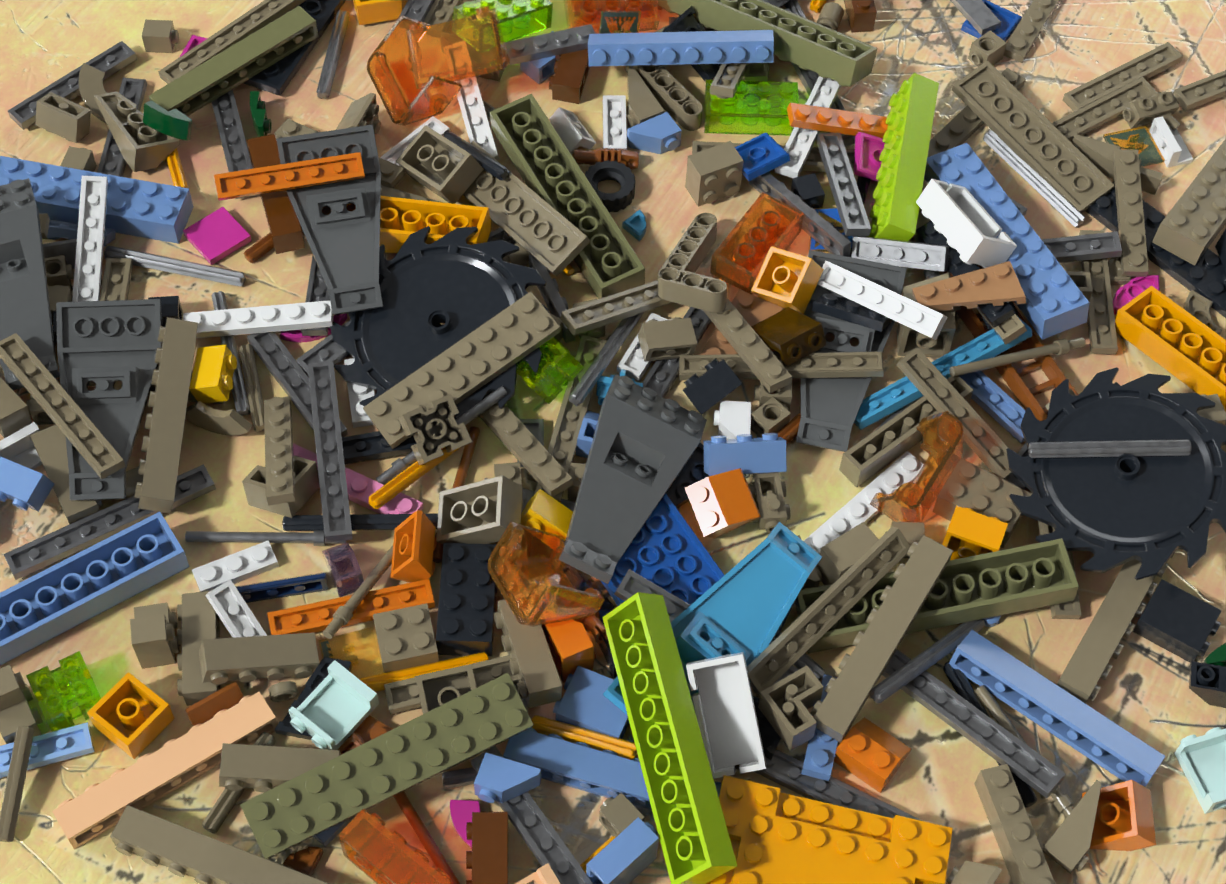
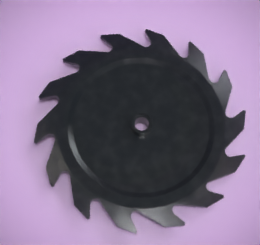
M429 226L410 234L392 260H386L385 246L382 244L379 247V286L383 308L348 313L351 319L348 326L343 327L334 321L333 326H330L333 341L355 358L354 363L351 365L335 364L334 368L346 382L377 390L376 395L360 401L359 404L365 407L528 294L526 291L527 287L546 286V281L535 269L503 261L505 256L519 251V246L503 240L468 245L467 241L478 232L477 227L456 228L434 243L426 244V239L431 230ZM542 304V306L549 313V309ZM440 323H445L442 327H436ZM538 347L458 403L456 407L459 413L455 415V420L501 386L508 393V395L498 401L499 409H502L515 395L519 363L527 362L535 374L538 373L542 358L540 348Z
M1116 367L1097 373L1077 396L1069 393V379H1065L1052 390L1048 417L1044 421L1037 420L1030 407L1026 409L1020 427L1027 448L1031 442L1190 440L1191 454L1185 456H1134L1123 454L1119 457L1031 458L1029 455L1022 457L1010 448L1006 449L1009 470L1032 492V495L1029 497L1010 494L1009 497L1022 515L1054 527L1055 531L1053 533L1036 536V541L1039 543L1062 538L1066 551H1091L1094 556L1080 566L1081 570L1104 573L1136 559L1141 562V566L1135 579L1140 580L1157 575L1178 549L1186 551L1188 568L1191 569L1206 554L1209 525L1214 522L1218 523L1226 533V452L1221 448V446L1226 445V426L1197 414L1199 410L1215 407V402L1197 393L1159 392L1158 389L1171 380V377L1167 375L1147 374L1122 386H1116L1113 384V380L1119 371ZM1122 469H1128V470H1130L1131 472H1130V473H1126V472H1123Z

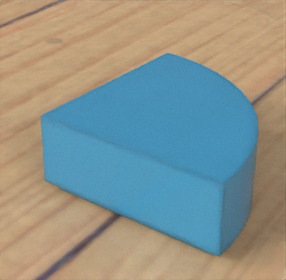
M638 210L622 223V228L638 241L644 237L646 232L645 215L641 210Z

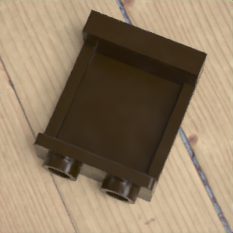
M789 307L751 326L768 348L770 347L780 353L782 363L785 366L797 362L827 344L822 323Z

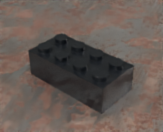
M443 543L436 631L438 655L468 656L486 652L487 656L493 657L494 613L496 609L499 561L498 544Z

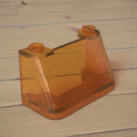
M489 6L475 9L476 13L471 16L430 26H423L422 22L409 25V29L406 30V37L416 89H424L505 69L510 62L496 8L490 9Z
M948 411L922 418L916 428L923 435V443L920 448L930 455L913 483H904L898 489L893 490L891 494L876 493L870 502V505L894 522H922L962 457L963 425L958 418Z
M510 522L489 557L488 571L518 622L522 625L534 627L595 615L605 599L597 589L588 588L585 591L574 588L562 570L566 563L559 560L564 548L565 539L556 534Z

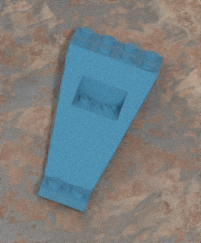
M781 522L774 527L760 545L671 622L693 706L692 696L694 693H699V689L691 691L686 668L687 663L744 652L746 666L752 663L769 646L810 573L822 558L820 554ZM617 676L603 693V696L627 715Z

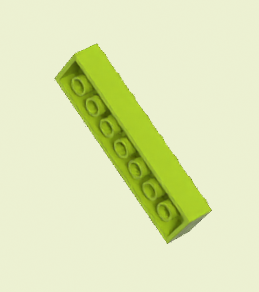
M913 73L908 80L903 81L900 90L897 93H893L889 101L891 110L886 119L888 127L882 140L885 145L879 157V161H882L881 167L876 175L878 185L873 193L875 202L869 215L872 218L870 224L871 231L869 236L866 237L909 241L916 232L919 206L916 201L922 194L939 87L938 82Z

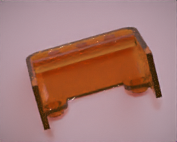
M403 15L399 17L368 59L367 72L392 122L405 126L443 113L462 89V85L432 76L427 84L423 86L415 71V68L422 60V50L418 43L431 26L428 23Z

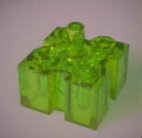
M555 336L539 347L542 358L537 374L533 372L527 362L519 363L517 373L526 384L548 404L563 390L561 385L567 386L568 381L571 382L584 368Z
M80 651L59 660L60 667L50 671L49 667L45 666L26 675L38 700L43 716L52 732L74 726L73 719L81 715L84 716L85 720L89 719L87 712L101 699Z

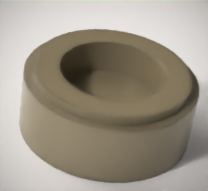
M293 681L280 682L268 689L270 700L273 702L288 701L295 698L298 694L297 685Z

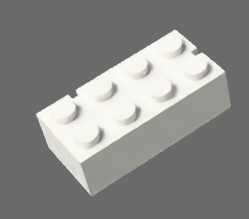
M931 179L916 201L922 209V214L935 224L934 228L947 238L948 245L956 249L960 254V259L969 265L978 264L987 268L1004 263L1017 247L1005 232H1001L1002 228L963 186Z
M744 652L687 663L686 668L691 691L699 689V693H694L692 697L713 779L723 777V775H735V765L740 764V774L766 769L767 764Z

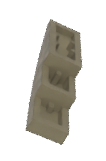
M1075 134L1072 144L1105 176L1114 179L1113 152L1114 149H1120V146ZM1140 167L1142 191L1155 195L1163 173Z

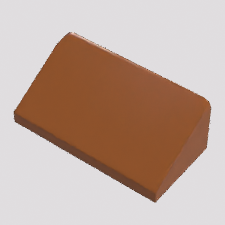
M235 681L191 705L185 711L192 726L204 724L211 720L219 711L229 709L238 704L244 696Z

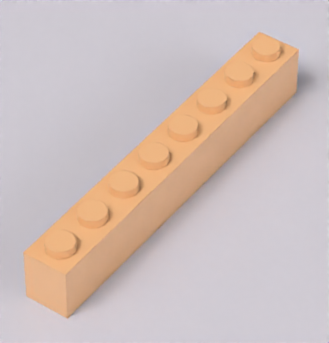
M260 692L254 695H247L235 706L216 713L211 720L204 724L193 726L185 735L178 739L174 738L167 741L162 748L154 753L141 756L135 764L126 769L117 770L109 779L100 784L91 785L78 797L65 800L52 812L73 849H76L117 825L127 805L142 810L221 764L223 743L253 745L261 733L267 732L272 734L278 725L277 719Z

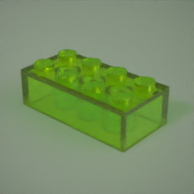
M549 0L467 1L453 8L452 31L477 50L482 51L504 42L551 28L553 3Z
M713 80L705 81L704 133L761 135L766 132L768 135H791L794 127L790 126L787 107L790 102L799 104L798 82L741 81L733 98L722 99L710 94Z

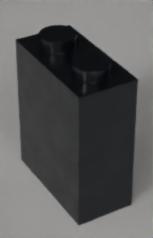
M1161 579L1132 632L1191 663L1198 655L1203 657L1210 645V642L1206 641L1209 635L1214 637L1221 625V622L1217 620L1221 610Z

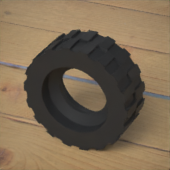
M606 160L604 162H597L585 172L584 175L609 213L619 212L621 209L624 210L626 206L632 203V199L635 196V176L625 164ZM614 180L620 183L621 189L615 193H604L599 191L597 186L601 181Z

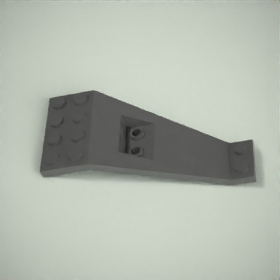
M373 125L277 138L281 164L361 153L365 178L286 190L327 286L332 315L383 308L379 286L381 170ZM352 203L356 206V209L348 211L346 206ZM325 207H329L331 209V213L329 215H324L322 213V209Z
M30 179L15 180L0 186V341L17 333L54 378H58L60 374L56 361L39 212ZM0 358V365L4 371L6 384L12 390L23 388V384Z
M809 250L808 257L812 258L821 268L825 261H828L897 294H902L907 269L905 267ZM817 284L804 315L822 323L824 335L832 333L835 339L832 342L826 341V346L813 353L883 352L895 321H892L881 332L812 311L813 302L822 294H833L837 297H843ZM857 338L859 345L856 347L851 346L850 339ZM872 377L801 378V419L796 443L846 452L852 425Z
M161 300L56 302L60 384L123 458L125 463L124 468L101 479L66 437L70 500L126 499V469L151 391L153 370H157L159 363H154L157 348H162V342L158 341L159 329L162 326ZM117 381H122L123 387L120 390L114 388V384ZM90 382L96 383V389L93 391L88 390Z
M615 374L602 403L564 548L559 560L608 584L613 576L616 565L697 449L707 419L703 418L696 411H689L681 407L678 402L672 399H665L657 395L650 388H643L635 384L629 377Z

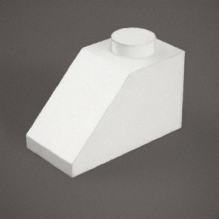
M720 400L719 410H714L713 425L718 426V435L727 436V439H737V435L750 434L751 402Z

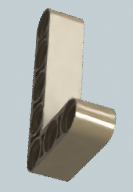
M669 25L659 29L656 32H663V30L667 28ZM662 65L633 66L661 107L680 126L688 131H695L700 128L703 109L701 103ZM625 66V70H626L627 73H628V66Z
M711 213L698 214L659 270L658 296L661 299L714 313L726 309L727 284L720 279L695 273L716 241L717 218Z

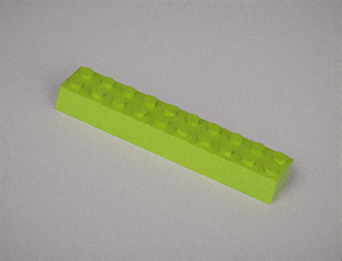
M637 592L602 618L671 884H706L737 867V862L663 595Z

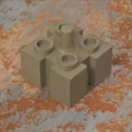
M451 394L427 404L428 411L424 412L421 406L398 417L406 437L412 434L417 443L412 445L411 448L419 465L444 455L441 450L443 447L446 448L447 452H451L472 442L464 422L459 425L456 423L454 415L458 414L459 411Z

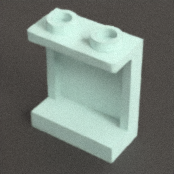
M334 660L327 668L329 675L297 709L292 706L288 710L291 717V725L300 733L306 731L310 734L312 742L318 748H327L328 750H337L379 705L377 693Z
M1216 727L1207 731L1203 736L1190 735L1183 738L1174 754L1204 813L1207 814L1226 808V728Z

